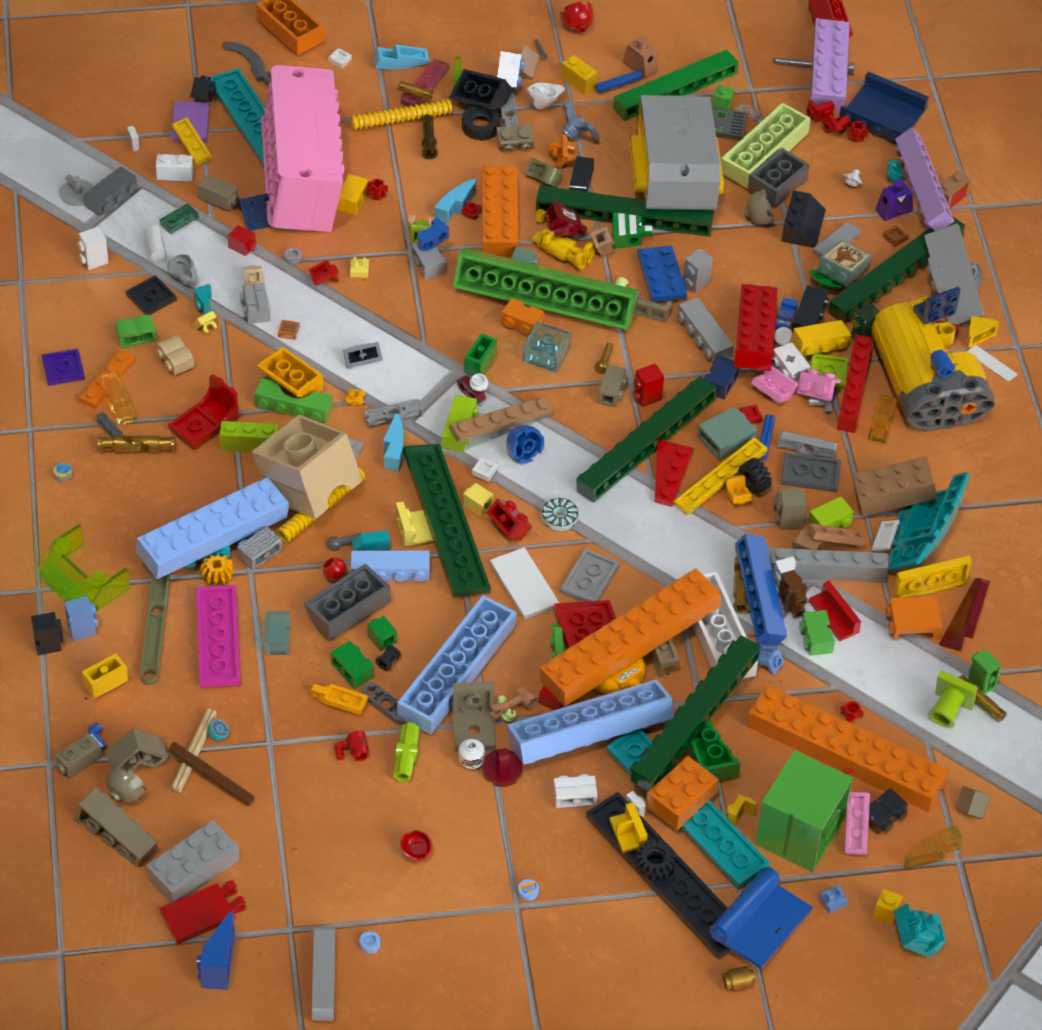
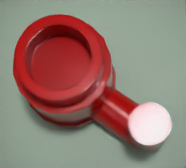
M353 731L347 735L346 740L334 744L336 758L339 761L345 758L343 749L349 747L355 761H363L369 757V746L364 731Z

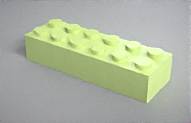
M784 103L780 104L721 158L723 175L748 189L749 174L781 148L790 151L809 133L811 118Z

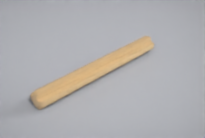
M208 708L205 711L188 748V751L197 757L207 738L208 726L217 716L214 709ZM184 762L181 763L171 785L174 792H182L192 770Z

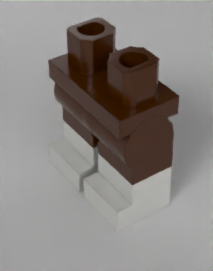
M792 556L775 561L773 575L777 593L781 603L784 605L785 613L791 612L793 617L796 618L803 616V613H805L804 605L807 604L808 600L806 597L808 587L806 583L802 584V578L796 574V561Z

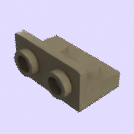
M531 124L496 128L499 149L504 151H510L518 147L520 149H529L534 145L535 141L532 136Z

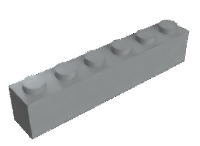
M771 548L770 562L773 573L775 561L793 556L796 561L795 572L802 579L886 582L888 572L887 553Z

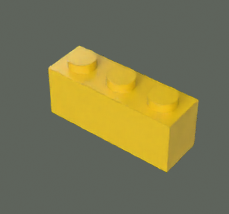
M839 320L794 328L790 343L792 342L801 355L805 356L847 348L851 333L843 321Z

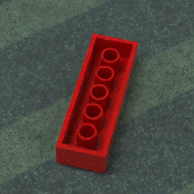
M753 284L741 285L734 367L771 371L777 287Z

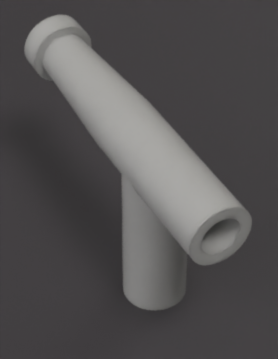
M809 398V406L825 405V414L830 415L833 413L832 401Z

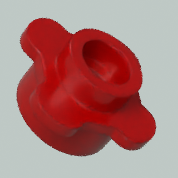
M468 201L461 212L467 218L474 219L478 216L479 211L482 210V206Z
M849 701L845 706L840 707V712L844 713L846 720L849 722L864 715L860 705L855 701Z

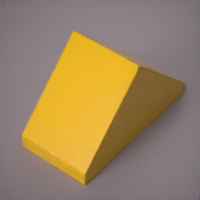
M971 316L966 347L969 349L997 335L999 322L993 319Z

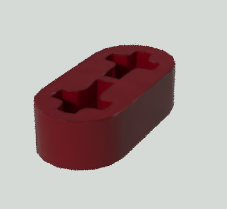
M464 375L457 380L460 391L466 397L477 399V405L485 401V392L473 390L470 387L471 378L468 375Z

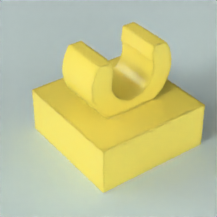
M353 257L351 259L350 277L368 278L369 260L366 257H363V259Z
M211 311L199 317L193 325L196 330L202 327V332L206 335L209 332L207 326H211L213 330L217 328L216 323L213 321L216 315Z

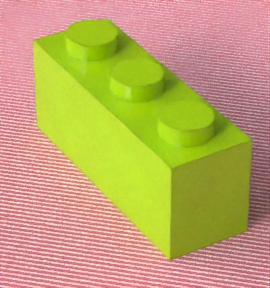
M455 395L442 434V449L464 453L465 446H469L471 439L457 442L449 427L451 423L478 416L479 407H477V399Z
M222 421L220 430L221 450L252 452L279 431L278 424Z

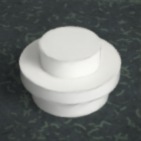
M483 374L473 375L470 379V387L475 391L485 390L488 387L486 376Z

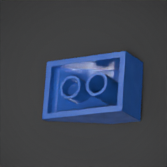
M234 912L227 914L203 946L202 956L198 955L197 957L198 980H201L202 988L228 990L235 940Z

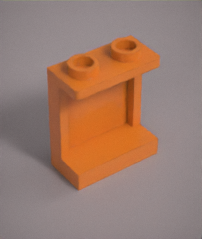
M937 596L890 598L889 606H886L885 613L886 618L890 620L888 630L889 634L893 636V641L898 640L899 634L931 633L932 640L940 639L943 627Z

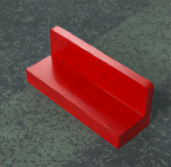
M830 580L824 582L821 593L810 597L808 602L815 611L826 610L830 622L827 626L832 630L838 641H843L858 634L861 620Z

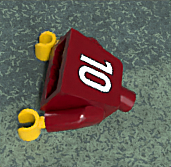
M556 200L553 201L547 211L542 209L536 211V222H544L546 216L549 230L541 232V239L544 244L550 243L553 236L556 238L563 235L573 239L576 234L583 236L587 231V226L581 224L579 214Z

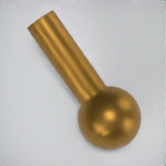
M610 342L606 343L601 360L595 364V371L599 374H605L609 365L608 360L613 348V344Z

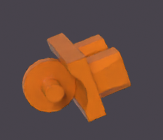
M562 134L559 143L554 141L548 145L547 152L549 155L556 157L557 168L562 169L564 164L572 166L575 162V155L572 154L575 149V143L568 141L567 135Z

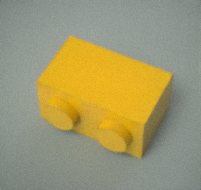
M573 55L562 62L561 78L586 95L595 89L598 72Z
M348 174L346 180H343L336 210L356 215L367 196L366 187L369 186L368 179Z
M115 653L82 671L83 686L91 697L95 699L128 681L127 666Z

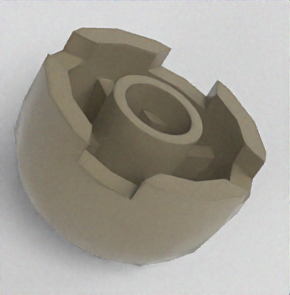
M765 189L752 193L747 200V207L744 208L747 218L751 217L754 223L762 226L775 223L771 204L766 199L768 195Z
M117 762L110 770L106 779L107 787L111 791L109 796L116 802L119 800L125 803L137 801L148 788L142 787L144 782L130 769L124 771L121 769L123 765Z

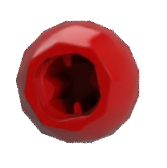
M331 557L323 564L322 570L327 579L338 581L345 576L347 567L343 559Z

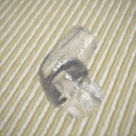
M739 103V106L736 107L737 111L747 112L753 122H757L760 119L759 114L753 107L745 103Z

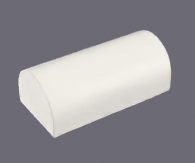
M158 224L150 226L146 230L151 260L155 263L166 262L160 227Z

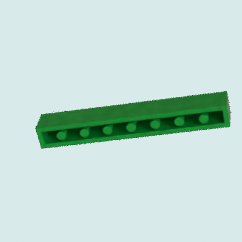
M727 49L614 96L613 110L623 121L629 120L639 114V97L641 95L686 96L736 75L739 61Z

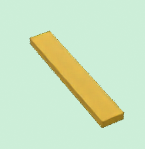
M755 437L674 500V506L688 516L726 485L727 477L738 476L740 473L738 469L741 464L754 457L759 459L767 452L768 448Z

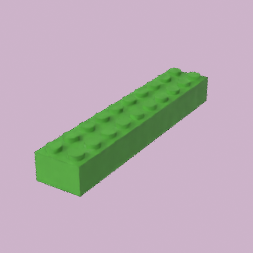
M464 248L459 253L453 284L454 288L507 301L514 298L528 306L626 330L632 324L638 294L637 289Z

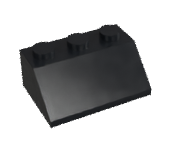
M463 69L449 98L493 110L507 104L513 88L504 78Z
M793 190L783 226L781 242L811 248L817 246L826 209L811 193Z

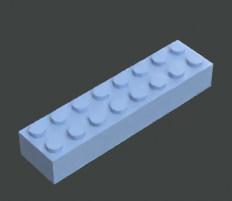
M266 477L138 537L135 552L154 577L159 579L241 540L257 530H262L287 518L289 503L271 480Z
M483 595L397 702V717H402L406 722L415 723L417 726H420L421 730L431 735L452 709L453 683L473 682L516 627L517 612Z
M656 679L508 724L509 743L523 764L534 763L543 758H550L559 753L570 752L582 746H589L601 740H609L614 736L628 734L631 731L644 729L650 725L664 723L667 720L673 719L672 697Z

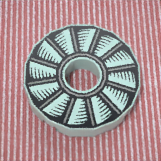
M552 498L542 506V522L552 530H569L578 522V507L567 498ZM561 512L564 516H557L555 514Z

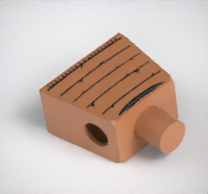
M640 36L627 45L623 63L633 71L640 70L642 77L647 79L657 72V54L655 48L647 43L648 39L645 36Z

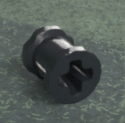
M387 645L385 652L378 656L375 662L382 670L389 671L392 668L393 662L400 658L401 653L393 645Z

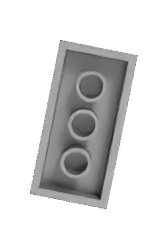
M212 820L147 864L148 880L172 903L192 894L240 860L239 846Z

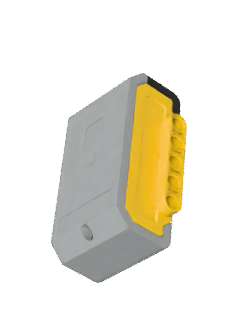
M641 95L638 104L637 135H630V156L635 193H644L645 209L717 210L718 196L723 194L724 179L710 97Z

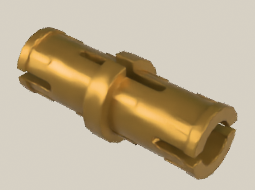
M402 80L398 84V86H401L398 87V91L411 94L414 98L420 97L431 101L433 97L431 95L433 90L422 88L418 84L413 85Z

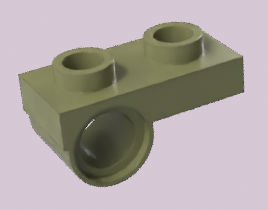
M531 157L524 174L557 187L564 170Z

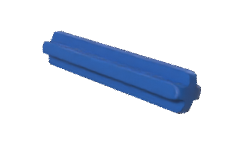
M637 70L597 83L595 85L596 92L601 93L642 79L641 71Z
M769 414L765 416L760 442L768 450L775 416ZM767 450V452H766L763 456H761L759 459L766 460V459H767V455H768V450Z

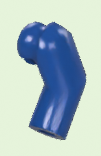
M95 722L92 726H89L88 733L103 750L107 743L98 734L103 728L98 722Z

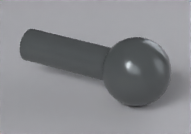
M362 533L343 538L332 536L327 540V548L337 551L343 545L352 543V540Z

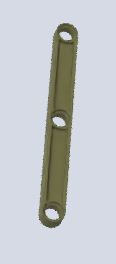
M171 573L159 579H156L152 574L140 668L141 681L145 685H153L159 679ZM157 608L162 610L160 614L152 613V610ZM147 672L155 674L152 678L144 677V674Z

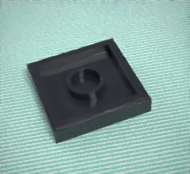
M156 275L126 291V296L145 315H151L177 301V296Z

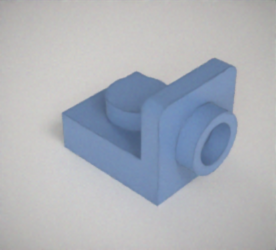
M759 644L761 651L760 657L757 660L758 664L767 666L770 674L775 675L784 663L779 648Z

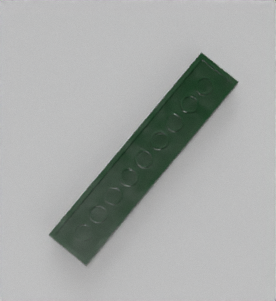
M440 444L404 446L403 454L452 596L490 593L491 586Z

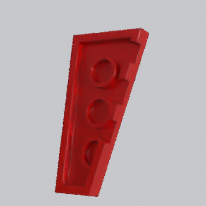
M658 439L655 503L673 507L694 448Z

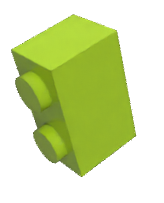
M839 497L809 512L808 524L847 528L852 524L854 511L842 497Z

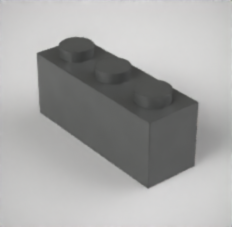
M120 166L83 194L85 207L99 217L137 189L136 175Z

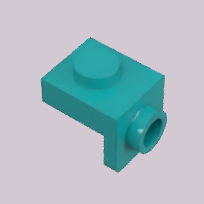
M206 284L194 289V305L196 309L200 310L203 315L211 312L209 300L212 298L211 285Z

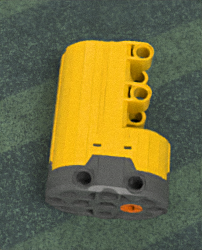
M928 297L893 304L881 310L875 316L872 336L905 419L911 427L922 429L923 431H932L935 428L948 429L957 425L966 426L982 418L994 407L993 392L977 357L969 352L958 351L950 353L945 349V347L953 343L956 331L955 326L949 322L937 324L934 322L924 325L914 313L913 306L926 301ZM943 350L948 354L955 365V370L951 376H938L930 359L934 351Z

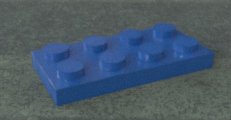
M672 245L637 249V257L651 302L687 299V291Z

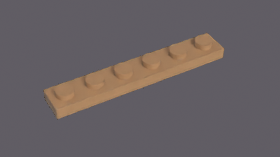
M544 396L451 423L449 429L456 441L461 442L553 415L555 410L547 397Z

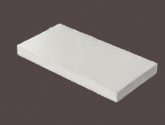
M525 547L490 560L492 569L524 620L553 610L554 604L559 603Z

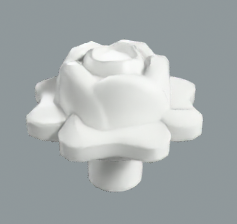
M854 169L852 173L843 174L846 178L845 183L852 187L863 184L858 176L860 171Z

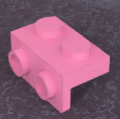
M771 366V371H765L763 375L754 377L751 383L757 387L758 391L767 394L777 403L790 400L798 385L797 382Z
M809 369L808 372L801 371L797 393L832 401L835 383H840L841 379L835 378V374L832 373L819 374L820 371L815 369Z

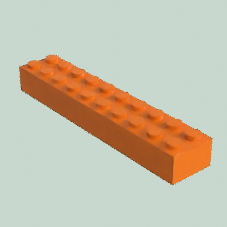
M695 568L540 666V682L564 706H567L721 607V592Z
M768 684L749 711L747 727L840 771L852 768L853 772L848 773V775L884 792L891 788L907 803L928 813L946 784L949 769Z

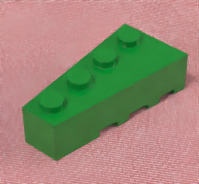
M709 720L688 746V754L691 759L717 777L719 781L738 778L741 763L737 758H734L731 753L732 750L728 745H725L720 733L711 725V720Z

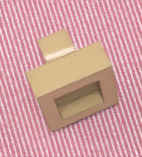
M250 265L243 267L245 285L263 283L262 266Z

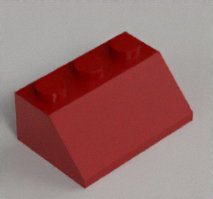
M808 0V6L812 11L814 22L816 18L849 22L842 0ZM849 23V37H851L853 31Z

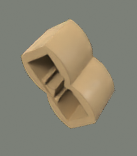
M178 335L157 343L158 349L156 354L160 360L163 359L168 372L171 371L174 375H177L195 367L192 354Z

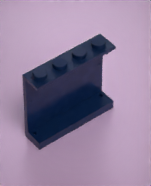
M868 71L860 91L847 107H840L839 117L848 114L851 120L848 124L861 121L867 125L866 129L869 130V133L897 144L896 138L911 127H914L925 113L929 97Z

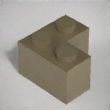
M777 488V494L773 496V507L777 508V511H775V522H778L779 530H802L806 509L804 491H800V488Z
M135 728L129 730L106 751L111 769L118 762L123 765L121 769L124 771L129 769L133 771L140 764L156 769L169 757L162 737Z

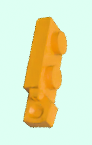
M314 684L311 689V697L318 699L323 704L360 716L368 701L367 695L334 684H330V686L325 685V687Z

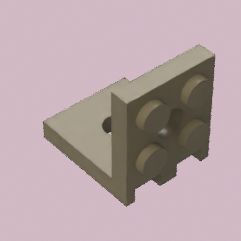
M494 682L453 683L452 715L455 751H458L460 744L467 739L479 740L485 750H495L494 718L489 714L493 711L490 706L494 703ZM472 729H476L479 731V733L471 734L469 733V731Z

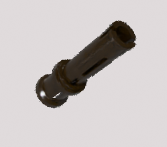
M424 115L422 117L424 134L422 139V147L424 148L422 155L425 159H434L437 157L438 151L436 149L437 140L434 138L433 117L431 115Z

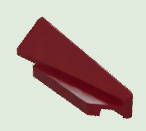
M981 578L974 579L939 643L940 646L961 652L965 637L973 639L990 581Z

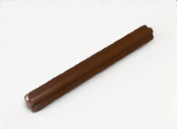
M176 742L169 746V753L247 806L253 803L254 795Z

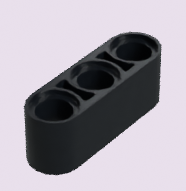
M576 156L569 185L570 190L588 192L594 158Z

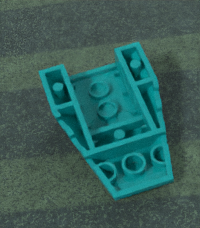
M968 472L953 475L948 489L936 492L938 499L901 507L897 520H899L897 536L892 543L894 550L890 552L888 562L889 572L919 565L939 545L957 516L967 491L970 477Z

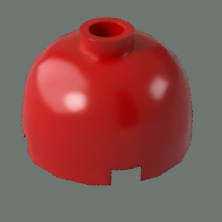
M582 1L575 2L564 7L565 11L563 13L562 11L560 12L564 26L570 31L585 32L594 21V11L590 2H587V4H582Z

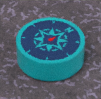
M214 720L208 726V733L214 740L222 741L229 734V728L225 722Z

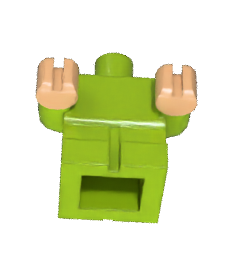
M409 215L410 244L417 242L419 231L426 230L431 226L432 217L426 222L424 219L415 221V215L413 217Z

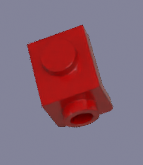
M809 100L806 112L817 123L820 122L821 117L834 114L835 104L832 101L816 105L813 100Z
M848 114L835 119L833 115L820 118L827 134L845 129L846 124L851 121Z

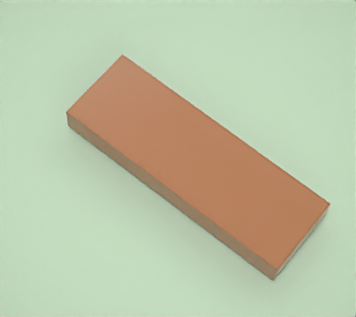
M808 524L807 531L814 540L864 546L866 543L859 530Z

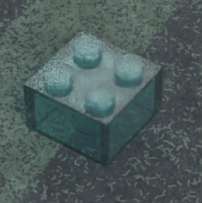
M537 322L523 347V362L557 372L570 349L571 332Z

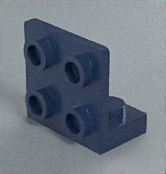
M268 193L239 199L237 206L239 210H242L248 230L254 231L271 227L267 221L266 207L268 205L266 203L269 201Z
M955 287L930 296L926 301L914 305L913 311L924 325L951 317L956 314L961 289Z

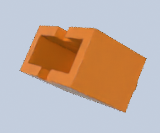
M511 298L501 314L502 325L531 337L535 336L544 321L543 310L533 306L528 308L525 306V303Z

